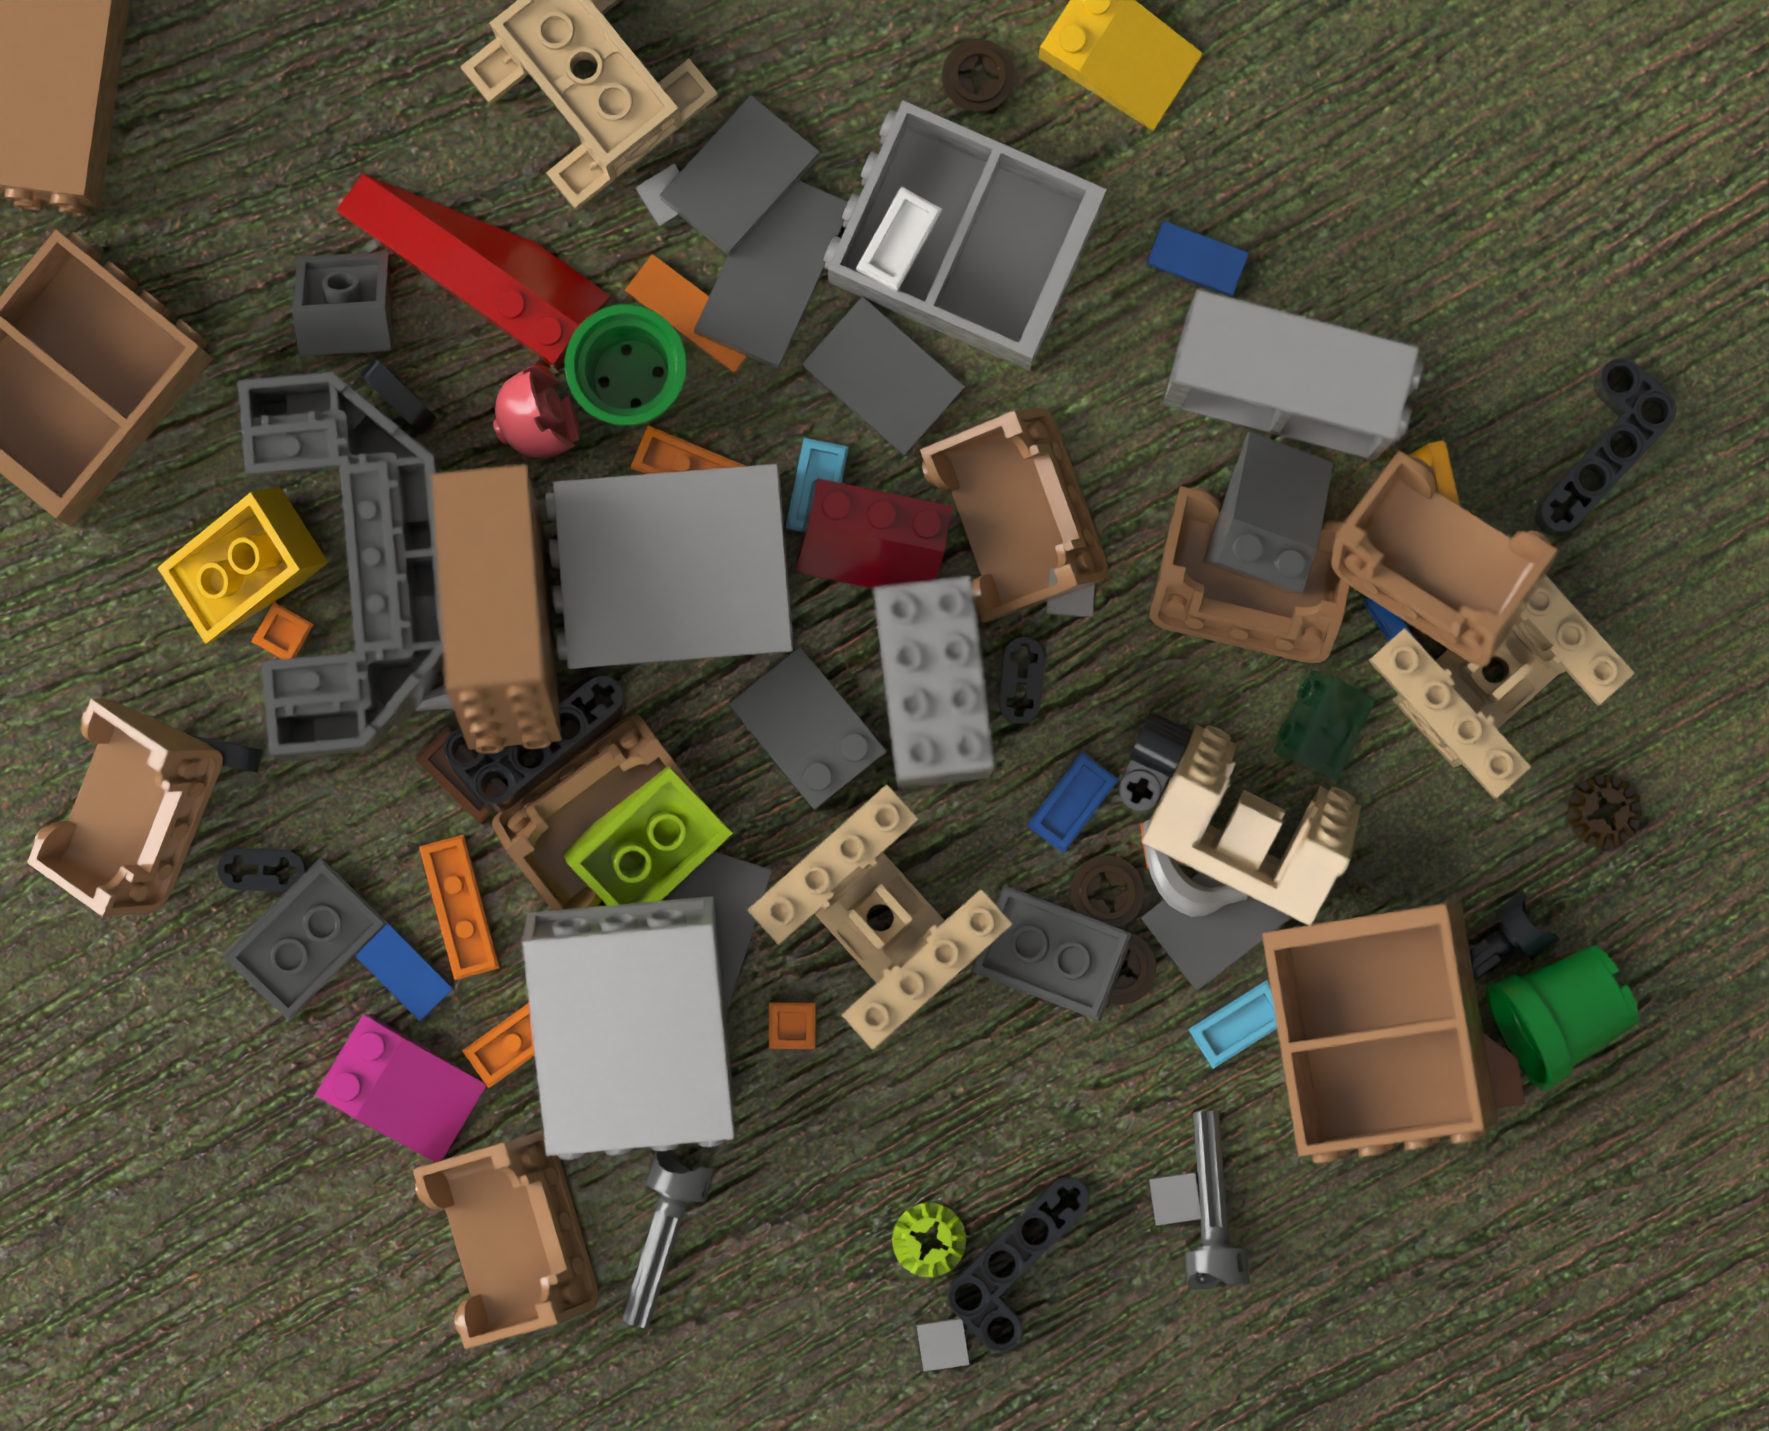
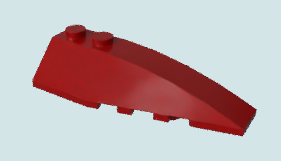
M365 174L361 175L336 209V212L557 371L565 362L567 347L576 329L586 318L603 309L611 299L610 295L539 244Z

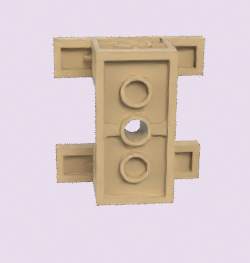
M517 0L490 22L496 38L460 67L490 105L530 74L578 133L582 144L546 173L576 211L718 98V93L690 59H687L659 83L653 78L603 16L622 0ZM581 60L591 61L597 68L596 73L588 79L575 77L573 70L577 62Z
M1546 575L1500 648L1492 657V659L1499 661L1504 668V677L1500 683L1495 684L1485 680L1482 675L1483 666L1471 663L1449 648L1434 661L1405 628L1368 660L1398 693L1392 701L1453 768L1463 764L1493 799L1498 798L1531 768L1497 729L1557 675L1567 671L1598 706L1635 674Z
M1196 724L1174 774L1170 778L1151 815L1142 843L1311 926L1337 874L1341 876L1349 862L1361 806L1355 803L1356 799L1351 794L1340 788L1331 787L1328 790L1319 786L1281 859L1267 852L1282 825V818L1286 810L1248 791L1243 790L1223 831L1209 825V822L1230 783L1228 778L1236 765V762L1232 759L1237 744L1231 742V737L1217 727L1208 725L1206 728H1203Z
M888 785L882 788L748 909L749 913L778 945L815 914L871 976L876 984L847 1009L842 1016L872 1050L1012 925L982 890L978 891L945 921L884 854L883 851L918 821L917 817ZM880 904L889 907L894 915L891 927L881 932L873 930L867 923L868 911L873 906Z

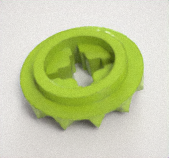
M922 1203L909 1208L900 1216L893 1230L892 1245L899 1263L914 1275L934 1278L951 1271L959 1263L966 1247V1233L961 1220L952 1210L936 1203ZM935 1221L939 1222L937 1238L943 1242V1245L948 1246V1249L945 1250L941 1247L940 1249L931 1248L929 1253L925 1254L924 1259H920L922 1243L916 1239V1236L911 1235L910 1232L912 1230L916 1233L919 1231L927 1233L930 1227H933Z

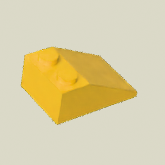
M1070 0L1041 44L1038 58L1154 131L1203 53L1136 0Z
M279 486L250 492L161 564L158 569L204 643L208 644L296 589L324 567L328 561Z

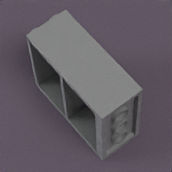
M902 101L898 112L890 109L879 133L881 135L880 144L883 145L879 154L871 151L861 173L863 178L861 185L864 186L861 195L858 196L853 193L846 205L842 219H844L843 227L846 229L842 238L834 235L825 253L823 261H825L824 268L828 269L829 284L859 297H864L868 301L1030 371L1101 211L1107 189L906 101ZM903 187L942 208V213L898 292H895L856 270V267L897 193Z
M1197 290L1184 322L1163 405L1376 461L1384 451L1389 452L1391 446L1394 447L1396 441L1400 440L1401 435H1405L1411 408L1405 407L1404 403L1407 397L1411 396L1412 391L1417 389L1423 362L1416 361L1419 349L1417 347Z
M777 464L553 482L554 492L546 493V508L548 521L556 522L558 539H550V557L552 567L560 568L561 585L553 586L554 607L556 614H564L565 632H557L559 660H567L569 669L794 652L780 468Z
M970 577L875 588L876 613L898 789L989 778L994 767Z
M713 896L527 913L522 943L546 1156L558 1155L561 1159H576L584 1156L586 1152L604 1151L608 1155H622L630 1152L632 1148L651 1147V1149L656 1151H668L677 1148L679 1144L698 1142V1145L703 1147H713L723 1144L726 1140L734 1139L735 1107Z

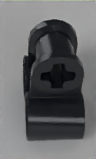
M1150 711L1129 757L1130 763L1120 783V798L1126 806L1133 810L1143 811L1150 809L1157 803L1168 778H1172L1192 733L1191 729ZM1141 777L1149 780L1148 788L1145 789L1144 793H1139L1135 790Z

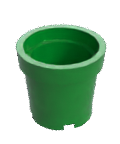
M614 305L593 313L576 329L566 351L565 374L574 398L588 413L607 423L633 426L652 421L663 414L674 403L685 379L686 354L677 331L660 314L638 305ZM624 346H630L632 352L630 355L625 356L621 353V349ZM662 368L664 370L663 376L660 378L653 375L654 369ZM604 377L610 380V384L605 388L599 385L600 379ZM638 399L642 402V406L632 408L631 402Z
M1596 945L1581 949L1570 956L1522 977L1512 974L1486 987L1485 994L1488 1009L1504 1045L1511 1054L1518 1058L1519 1068L1526 1077L1542 1091L1548 1092L1572 1075L1573 1067L1623 1033L1629 1031L1631 1027L1639 1022L1638 1008L1629 986L1625 985L1620 988L1613 976L1619 969L1612 959Z

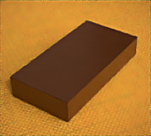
M447 727L415 760L479 824H482L493 812L485 809L451 769L445 756L444 745L446 739L453 731ZM466 744L460 745L455 752V759L463 763L471 762L477 757L472 750L468 749ZM493 778L485 784L483 791L488 797L496 798L502 796L507 791L508 786L500 778Z

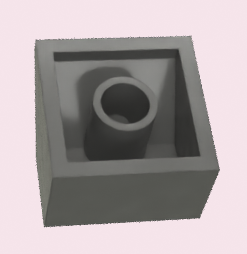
M389 252L297 257L292 314L299 356H329L332 354L358 352L371 354L378 351H391L393 311Z

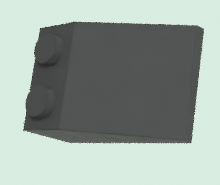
M1247 432L1203 563L1285 593H1302L1318 548L1333 462L1253 432Z
M801 647L797 648L729 703V706L814 811H817L887 754L870 730Z

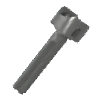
M1197 1111L1193 1113L1202 1225L1201 1238L1204 1246L1198 1247V1251L1185 1253L1188 1289H1212L1220 1281H1224L1226 1284L1250 1285L1248 1249L1235 1248V1245H1228L1229 1227L1227 1225L1219 1111Z
M673 1150L655 1151L646 1183L662 1195L656 1207L622 1318L627 1324L642 1328L649 1327L686 1208V1202L706 1201L716 1166L699 1167L694 1170L685 1165L675 1155Z

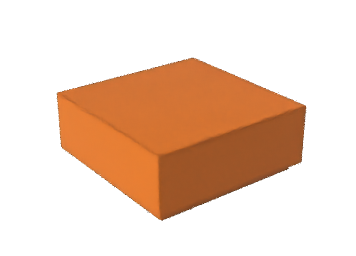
M273 602L251 642L281 659L297 658L316 625Z
M769 1003V1049H815L816 1003Z

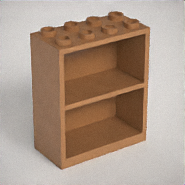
M0 0V198L14 201L13 206L27 210H41L42 204L58 206L60 213L74 216H86L87 209L100 211L130 0Z
M55 230L0 296V473L53 517L73 528L213 358L203 350L208 342L181 319L175 325L170 323L168 320L173 313L146 290H143L137 296L133 291L138 285L113 263L108 261L104 267L99 265L98 262L103 256L80 236L72 232L66 238L58 230Z
M518 465L432 474L446 689L468 749H476L479 753L491 754L502 751L504 746L523 744V747L528 749H540L549 746L552 741H562L546 533L527 466Z
M1462 902L1262 933L1298 1157L1312 1155L1313 1163L1327 1162L1350 1155L1349 1149L1358 1148L1359 1156L1376 1155L1395 1149V1143L1403 1141L1405 1150L1418 1149L1441 1142L1440 1136L1450 1135L1451 1143L1467 1142L1486 1136V1129L1498 1123Z

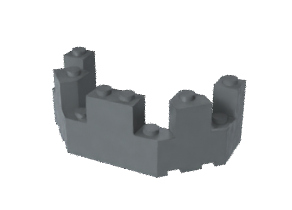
M333 372L239 380L245 469L248 476L340 468L356 653L262 661L270 756L289 762L332 758L333 754L372 751L394 725L399 728L402 727L424 698L442 679L437 675L445 663L432 474L442 473V466L434 456L357 394Z

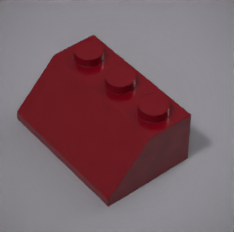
M817 478L811 484L794 573L871 589L936 581L945 552L953 506Z

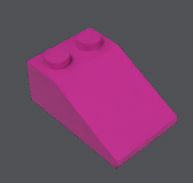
M363 1014L315 1095L356 1120L428 1159L438 1162L445 1158L487 1085L485 1082L371 1014Z

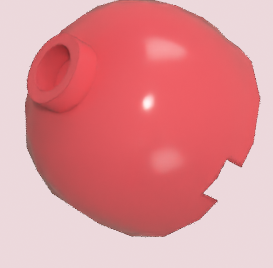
M535 364L507 380L498 392L495 405L496 419L493 422V426L500 441L505 445L509 444L518 453L533 459H547L557 456L575 447L576 445L573 443L580 438L579 424L574 407L568 396L560 401L557 392L553 388V386L560 382L545 366Z

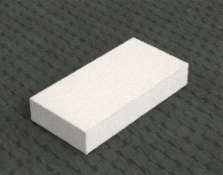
M901 187L856 270L898 292L942 213V208Z

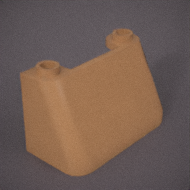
M1047 409L1014 410L920 449L924 460L922 469L928 483L936 486L941 491H951L981 576L973 580L972 598L974 611L980 616L982 623L994 621L1107 579L1108 565L1060 430L1055 419ZM1050 568H1055L1054 572L1058 583L1049 586Z
M1398 451L1336 534L1331 561L1332 569L1348 585L1473 664L1486 666L1500 648L1552 566L1558 550L1552 547L1551 542L1544 535L1536 531H1529L1528 533L1517 532L1513 539L1504 535L1436 492V480L1433 477L1434 471L1427 462L1419 457H1409Z
M1180 486L1149 614L1152 622L1170 631L1300 662L1320 663L1325 661L1331 653L1341 626L1349 585L1334 572L1331 565L1335 537L1344 523L1336 520H1327L1322 523L1317 552L1303 592L1285 593L1203 563L1221 510V503L1208 490Z
M107 698L90 699L89 705L82 715L81 733L85 739L98 745L68 821L54 822L39 830L35 836L34 846L27 863L102 917L154 912L163 906L172 893L223 763L222 755L208 743Z
M631 715L619 721L596 738L511 808L504 812H498L492 821V827L507 853L553 911L598 907L601 898L567 864L563 852L598 819L668 766L703 802L704 800L643 718L639 715Z
M539 1131L412 1169L416 1180L415 1189L418 1198L432 1210L445 1208L471 1296L459 1303L454 1318L456 1330L462 1338L465 1349L552 1326L589 1312L596 1307L598 1301L597 1284L562 1164L558 1155L546 1156L544 1132Z

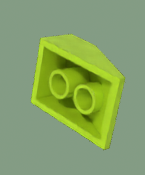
M668 766L598 819L563 852L567 864L608 906L661 901L733 833Z

